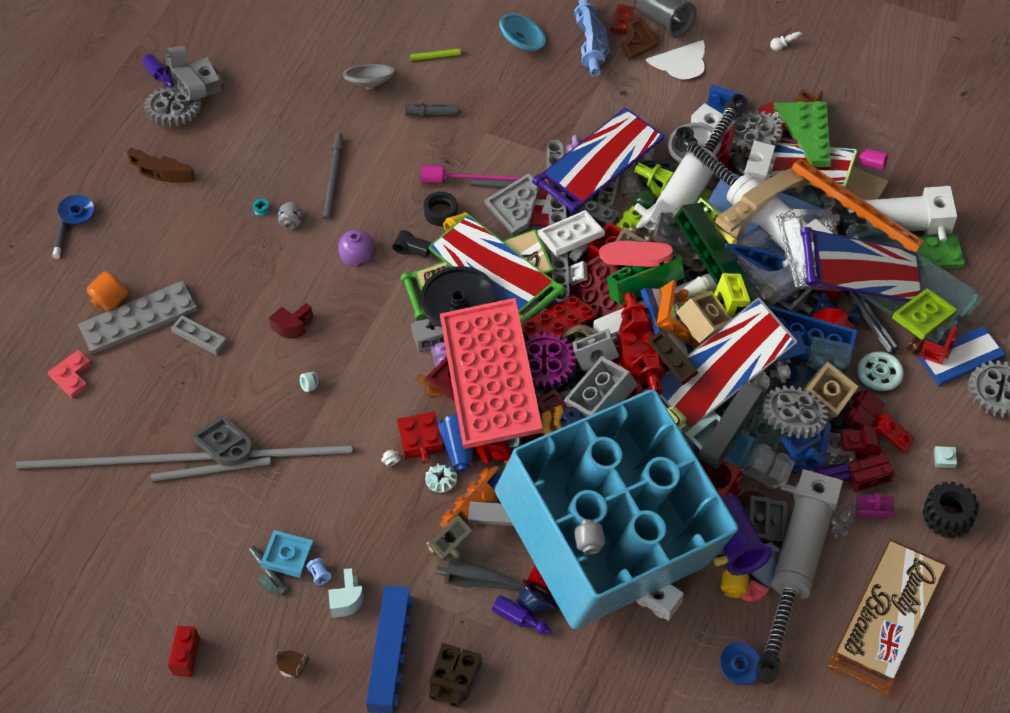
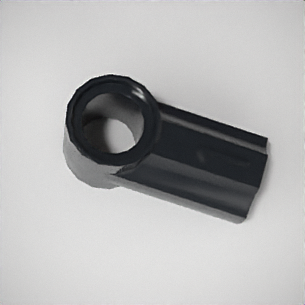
M401 230L392 247L394 251L402 255L409 252L426 258L430 254L428 246L432 242L416 238L407 230Z

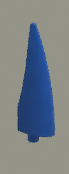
M725 244V247L732 252L775 274L781 275L783 270L788 271L791 267L785 268L782 265V262L787 259L783 255L752 246Z

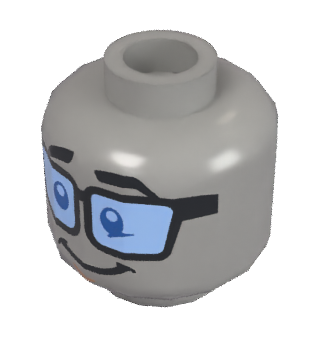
M293 202L283 204L279 208L278 223L288 230L300 226L302 219L301 207Z

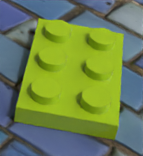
M926 288L894 312L892 319L923 340L956 314L957 309Z

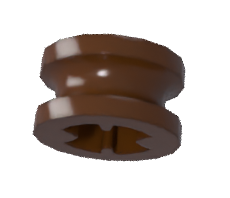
M916 336L908 343L906 349L908 351L911 350L913 355H917L922 350L924 341H920V338Z

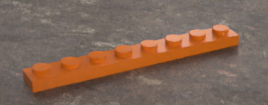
M800 158L792 166L791 169L798 176L805 177L814 187L821 188L826 192V195L840 201L842 206L855 211L858 217L871 222L874 228L883 230L889 238L902 243L905 249L916 252L923 244V240Z

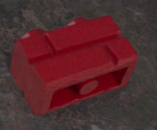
M877 453L871 454L867 459H854L847 464L851 476L848 481L854 492L891 482L894 476V470L885 453L881 455Z

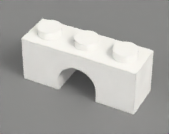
M754 140L744 175L750 173L760 183L769 179L777 155L773 153L775 146Z

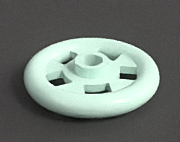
M885 352L868 353L860 359L857 365V374L860 381L868 388L876 391H889L896 388L904 376V370L900 361L893 355ZM879 359L886 360V361H887V364L884 363V362H878V361H879ZM868 362L873 364L871 369L865 367ZM890 369H895L896 374H890ZM871 374L875 380L872 381L867 376ZM885 379H888V380H889L888 383H884V384H883V383L881 382V380H885Z

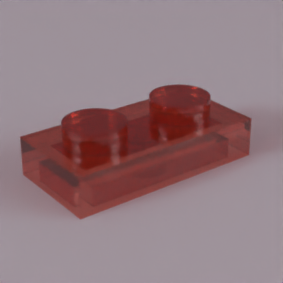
M618 4L610 26V32L627 34L628 29L626 25L631 22L634 7Z

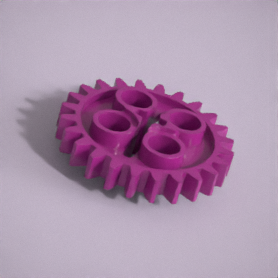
M545 331L542 336L536 333V338H532L529 335V341H525L533 385H535L536 390L540 386H543L544 391H546L547 386H550L553 390L554 384L561 387L562 380L568 382V376H573V370H576L575 363H577L572 343L568 344L567 338L562 340L561 334L554 337V332H551L549 336H547ZM543 347H546V355H547V358H546L547 374H546V375H543V372H544V368H543V363H544Z

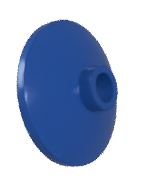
M71 195L59 203L57 211L62 221L68 224H82L93 216L94 204L85 196Z
M734 642L727 645L721 652L719 661L724 676L737 685H747L756 679V667L759 661L757 652L751 646L742 642ZM735 662L740 665L739 669L735 666Z

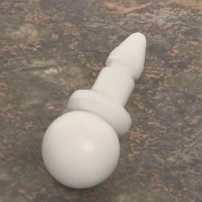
M794 32L785 38L783 35L780 38H774L770 46L775 51L782 50L784 46L787 47L786 43L797 39L802 33Z

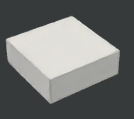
M584 261L568 267L569 284L575 285L588 280L587 263Z

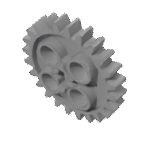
M173 86L171 89L167 87L165 90L160 88V92L155 90L154 94H149V98H146V102H144L145 114H147V118H151V122L156 121L157 125L162 122L163 126L169 124L170 127L173 124L179 126L180 122L186 124V120L191 122L192 118H197L196 114H200L201 101L200 99L187 100L176 86Z
M758 110L754 114L751 111L748 112V115L742 113V117L738 116L736 120H732V124L727 128L729 130L733 125L736 127V136L732 150L735 149V153L741 151L742 155L748 152L750 156L754 140L777 146V142H781V137H783L780 120H777V116L772 117L771 113L765 115V111L761 114L758 113Z
M997 360L996 365H994L992 361H989L988 366L982 363L981 368L976 367L975 372H972L969 378L967 389L970 392L969 398H974L973 404H980L979 410L985 408V414L991 411L993 412V417L997 413H1000L1001 418H1004L1005 414L1010 417V367L1008 362L1005 361L1004 365H1001L1000 361ZM1004 376L1005 378L1001 389V396L999 398V402H997L996 398L1000 387L999 384L1001 381V377Z
M783 386L782 390L776 387L775 391L770 390L762 405V413H765L764 419H769V425H775L774 430L780 428L781 434L788 432L789 437L795 434L797 439H799L800 435L807 439L808 435L814 437L816 433L820 434L827 423L828 411L825 410L826 405L821 404V399H815L816 394L809 395V390L802 392L801 387L795 390L793 386L790 389Z

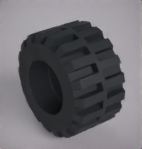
M951 481L950 484L942 482V485H935L934 489L930 490L923 509V519L925 522H928V528H933L935 534L939 532L945 538L947 535L950 538H955L956 535L961 537L964 533L967 534L970 528H972L979 511V502L975 501L976 495L971 494L972 490L964 488V485L961 483L956 485V482ZM941 506H953L960 514H950Z

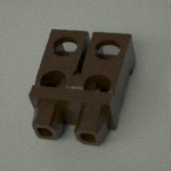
M442 643L429 680V698L440 702L443 693L450 695L448 704L459 708L463 700L468 699L475 676L482 664L481 654L465 649L461 653V648Z

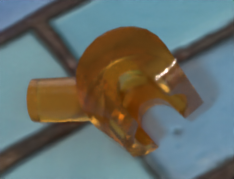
M421 374L417 376L416 381L424 384L425 394L428 397L436 398L441 396V392L426 382L425 376Z

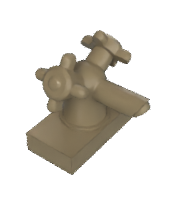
M458 515L448 525H444V529L430 542L426 543L432 555L443 559L451 553L455 558L463 559V554L456 546L472 530Z

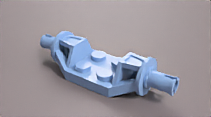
M578 0L579 6L575 8L574 16L577 24L585 31L587 41L581 47V62L583 66L590 69L591 76H598L601 73L600 66L605 62V58L610 53L606 27L596 17L597 8L590 4L589 0Z

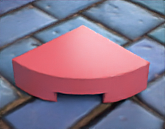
M751 580L748 584V591L742 595L741 599L751 602L759 601L768 595L770 589Z

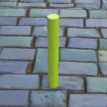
M459 48L410 54V60L461 55V50Z

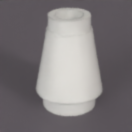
M705 276L697 277L683 288L689 291L686 300L711 290Z

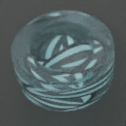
M262 574L257 579L260 586L269 594H273L277 590V587L265 575Z

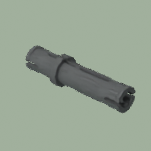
M405 104V115H421V117H424V115L457 116V104Z

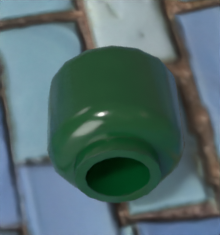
M641 191L636 195L633 205L635 206L639 203L648 210L656 203L657 196L650 191Z

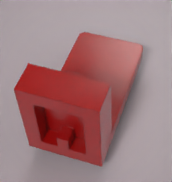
M953 325L944 347L925 340L919 357L942 365L944 358L949 359L952 351L950 345H955L959 334L955 333L957 326Z
M888 413L877 418L874 429L877 430L878 435L883 434L901 452L907 453L914 441V437Z

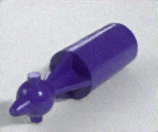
M146 55L142 59V65L157 81H163L166 87H173V79L167 76L168 70L154 55Z
M502 595L498 596L493 604L492 612L519 627H534L540 635L545 633L551 634L552 632L544 621L538 622L530 613V610Z

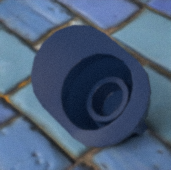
M523 579L522 582L525 587L517 597L519 605L530 610L532 614L543 613L550 607L560 610L554 597L538 589L530 581Z

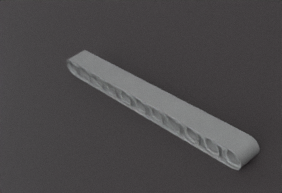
M551 140L547 144V169L563 157V144L558 140ZM547 180L550 186L565 196V192ZM548 193L550 226L566 219V206ZM550 250V263L553 267L551 279L556 283H562L561 285L566 290L562 296L559 295L552 301V306L568 299L570 294L568 252L556 257Z

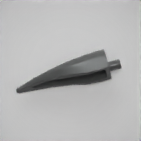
M452 557L447 568L437 566L436 570L437 575L446 576V584L465 588L485 587L522 591L525 587L523 584L497 571Z

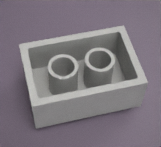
M601 356L567 395L564 402L568 407L576 408L580 412L581 417L586 418L624 401L635 389L637 383L630 371Z

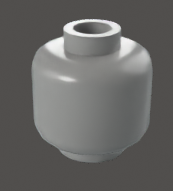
M584 520L574 530L577 549L586 555L599 553L605 545L603 527L598 523H594L593 520Z

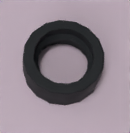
M438 191L427 196L424 201V216L430 224L443 226L447 218L458 215L457 200L450 193ZM437 204H446L451 207V210L444 214L433 213L430 209Z

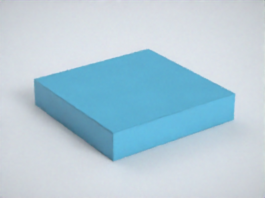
M274 530L262 558L261 568L300 578L313 546V540Z

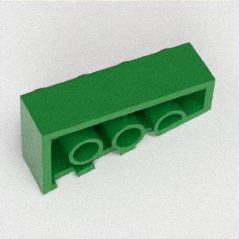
M673 252V258L665 264L663 261L655 267L631 266L630 268L624 267L607 277L610 298L619 304H624V296L627 293H631V297L632 293H635L636 297H642L641 290L644 288H662L672 280L677 282L685 278L682 257Z

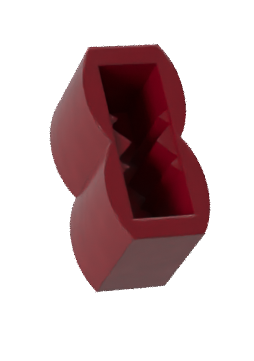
M869 389L859 391L853 397L854 402L845 413L844 422L853 430H862L864 426L874 428L877 418L884 410L885 403Z

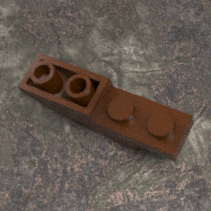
M132 147L127 151L130 164L138 167L140 175L172 183H188L196 180L193 168L178 162L174 158L163 155L159 160L155 156L147 155L143 151Z

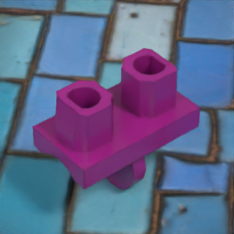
M876 492L874 496H856L857 516L860 518L877 516L880 519H888L889 517H895L894 496H880V493Z

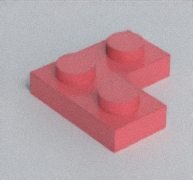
M77 350L48 371V375L73 399L87 388L86 382L78 374L88 368L91 363L87 357Z

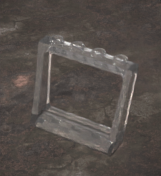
M793 209L776 215L795 287L797 289L845 291L819 285H806L805 280L807 271L803 237L800 235V229L804 227L802 220L818 219L829 231L838 235L836 222L833 219L831 210Z

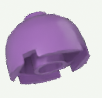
M354 229L347 231L339 240V255L341 260L347 265L359 266L363 262L366 264L375 254L373 239L363 230Z

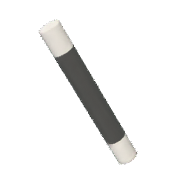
M61 219L52 255L55 259L60 258L67 225Z

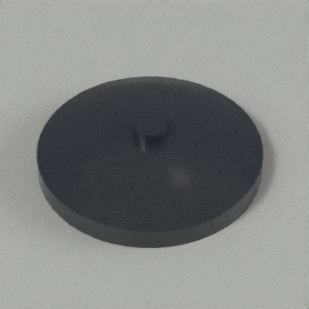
M456 266L443 269L432 275L422 287L420 294L422 311L429 321L442 327L441 313L496 302L494 283L485 273L475 268Z

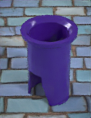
M736 495L721 497L738 525V531L723 548L728 559L727 570L730 574L736 576L752 573L763 567L770 560L772 549L768 544L762 543L739 497Z

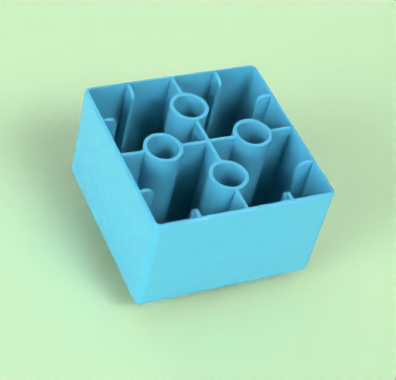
M652 389L515 448L495 487V493L566 621L574 630L708 566L738 531V525L660 396ZM584 520H593L594 523H598L603 527L605 545L599 553L586 555L577 549L574 530Z

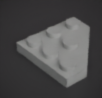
M529 173L484 200L486 207L513 237L529 228L539 192V186L532 183L533 177Z

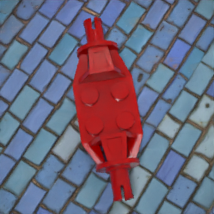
M627 293L624 296L627 307L621 312L622 320L617 333L625 368L638 376L640 382L648 384L650 390H655L660 395L663 393L660 380L664 378L666 371L664 369V362L647 342V340L655 335L652 323L647 315L648 309L645 305L638 304L635 293H632V297L631 293Z

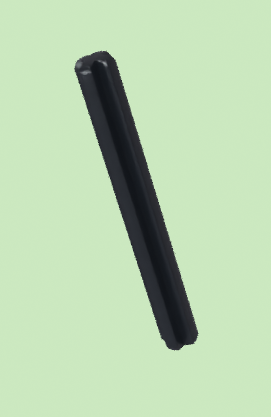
M844 290L852 303L859 306V313L887 352L890 354L896 352L898 349L897 344L861 294Z

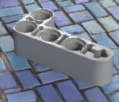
M185 47L166 48V69L168 70V77L173 79L174 85L187 100L205 98V85L188 66Z

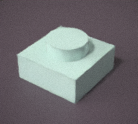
M935 446V467L956 468V447Z

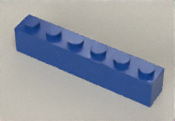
M384 586L366 700L368 712L394 713V707L399 705L400 695L397 693V687L402 685L400 667L405 665L403 647H407L408 634L405 633L406 627L410 628L411 615H408L409 608L412 609L414 603V596L410 595V588Z

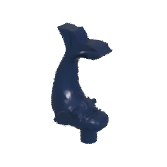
M822 291L821 294L812 293L810 299L817 301L815 313L827 308L838 309L829 301L830 297L827 292ZM857 304L853 306L851 311L847 312V320L852 321L856 326H858L861 315L857 313L859 310Z

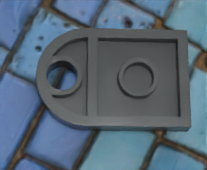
M224 415L192 435L193 441L217 463L224 466L242 464L252 453L250 438ZM237 452H241V453H242V454L239 455V456H235V455H234V454L237 453Z

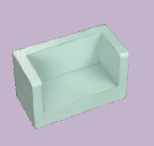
M715 411L688 430L684 434V438L692 441L701 450L721 417Z

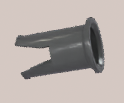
M634 0L635 10L665 27L668 34L673 38L684 36L693 26L696 19V7L691 2H681L679 0Z

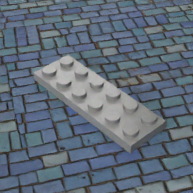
M180 281L117 307L112 311L78 324V327L91 354L94 355L178 320L182 315L187 316L197 312V308L183 281Z

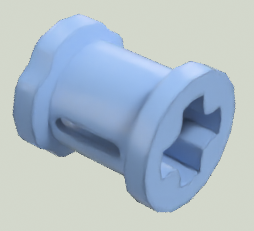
M322 558L313 559L307 564V570L312 573L315 585H323L331 579L332 576L330 572L326 571Z

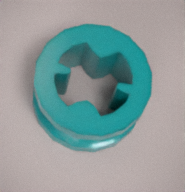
M257 199L253 203L256 215L265 216L270 212V206L266 199Z

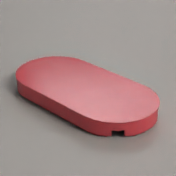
M615 241L602 246L599 250V256L604 263L610 265L655 267L663 261L664 264L668 263L673 258V249L665 243Z

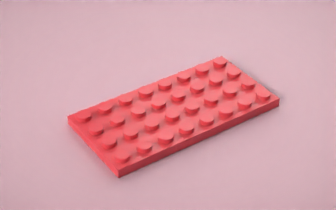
M516 298L441 313L440 319L463 448L467 449L542 433L543 428Z

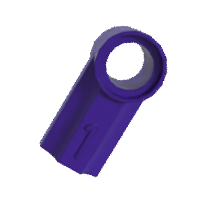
M845 463L828 467L821 465L808 469V471L840 479L843 482L850 480L851 477L849 467Z

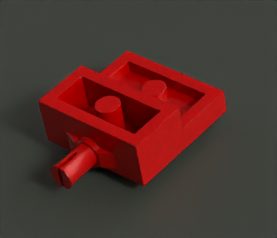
M435 411L397 419L405 460L422 457V463L426 464L427 459V464L431 462L429 455L444 452Z

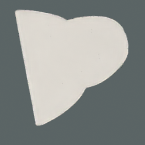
M701 40L647 58L646 61L660 70L667 71L675 78H694L702 74L705 68L702 60L705 44Z

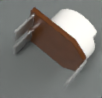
M278 649L275 654L277 666L281 674L286 677L294 676L299 678L309 660L306 654L302 655L292 650L284 651L280 654Z

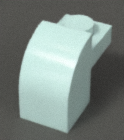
M352 568L344 569L345 588L329 590L332 618L352 615L359 610L363 603L362 586H358V577L353 576Z

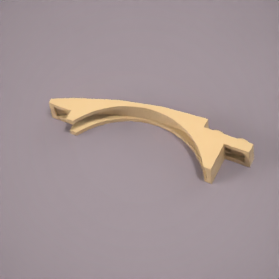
M793 169L780 172L743 194L739 202L716 218L715 223L722 227L721 230L738 239L758 212L775 196L792 187H795L797 192L801 193L805 185L810 183V181L805 177L798 176Z

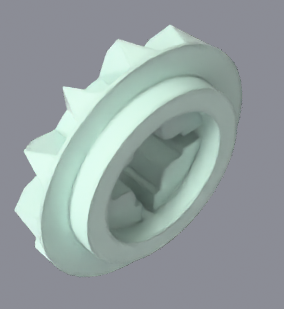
M437 463L434 467L430 466L429 471L426 472L425 481L432 491L443 493L451 490L456 485L457 473L453 467ZM444 473L445 478H442L438 483V476Z

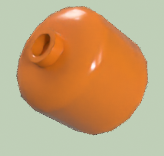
M103 271L87 287V293L92 298L90 302L97 309L101 307L107 312L117 308L129 296L127 288L108 271Z

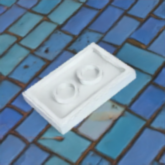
M585 210L538 230V236L557 257L605 236V232Z

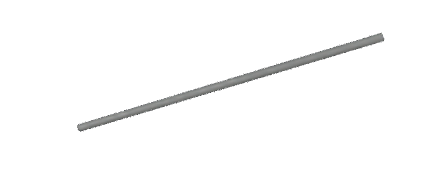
M353 445L252 450L249 458L353 453ZM206 452L33 460L16 461V469L214 459ZM237 452V453H235L234 455H235V456H239V455H241L242 453H241V452Z

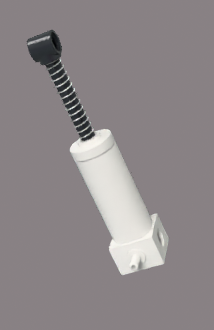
M741 94L733 95L724 103V112L702 147L706 152L708 151V154L711 153L714 159L717 158L713 151L716 150L715 148L720 144L719 141L722 140L721 138L728 131L727 128L732 124V120L734 121V118H737L747 107V100ZM691 152L686 153L660 197L651 208L647 210L639 203L635 205L634 209L642 215L636 225V228L642 231L641 235L653 237L657 218L661 212L674 218L682 205L695 204L705 189L713 172L703 165L704 163H700L701 161L693 157V154H690Z
M685 126L677 129L674 142L676 150L691 152L690 154H693V157L701 161L700 163H704V166L713 172L716 177L721 178L726 185L728 184L731 188L728 191L727 200L732 205L739 202L743 194L760 184L750 173L741 176L739 179L734 176L735 174H731V171L723 167L724 165H721L718 159H714L711 153L708 154V151L706 152L701 145H698V140L694 138V131L691 128ZM777 196L768 202L751 221L785 251L784 256L787 259L782 262V265L785 268L791 266L801 277L806 275L807 271L803 237L800 235V229L811 227L813 230L833 234L817 219L808 224ZM811 237L812 253H813V262H814V268H815V267H816V261H815L814 243H813V237Z

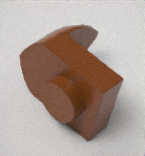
M802 89L795 102H822L823 90L816 97Z

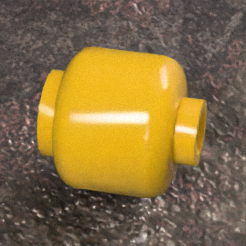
M727 569L723 571L720 587L726 596L741 598L748 591L749 574L736 576L730 574Z

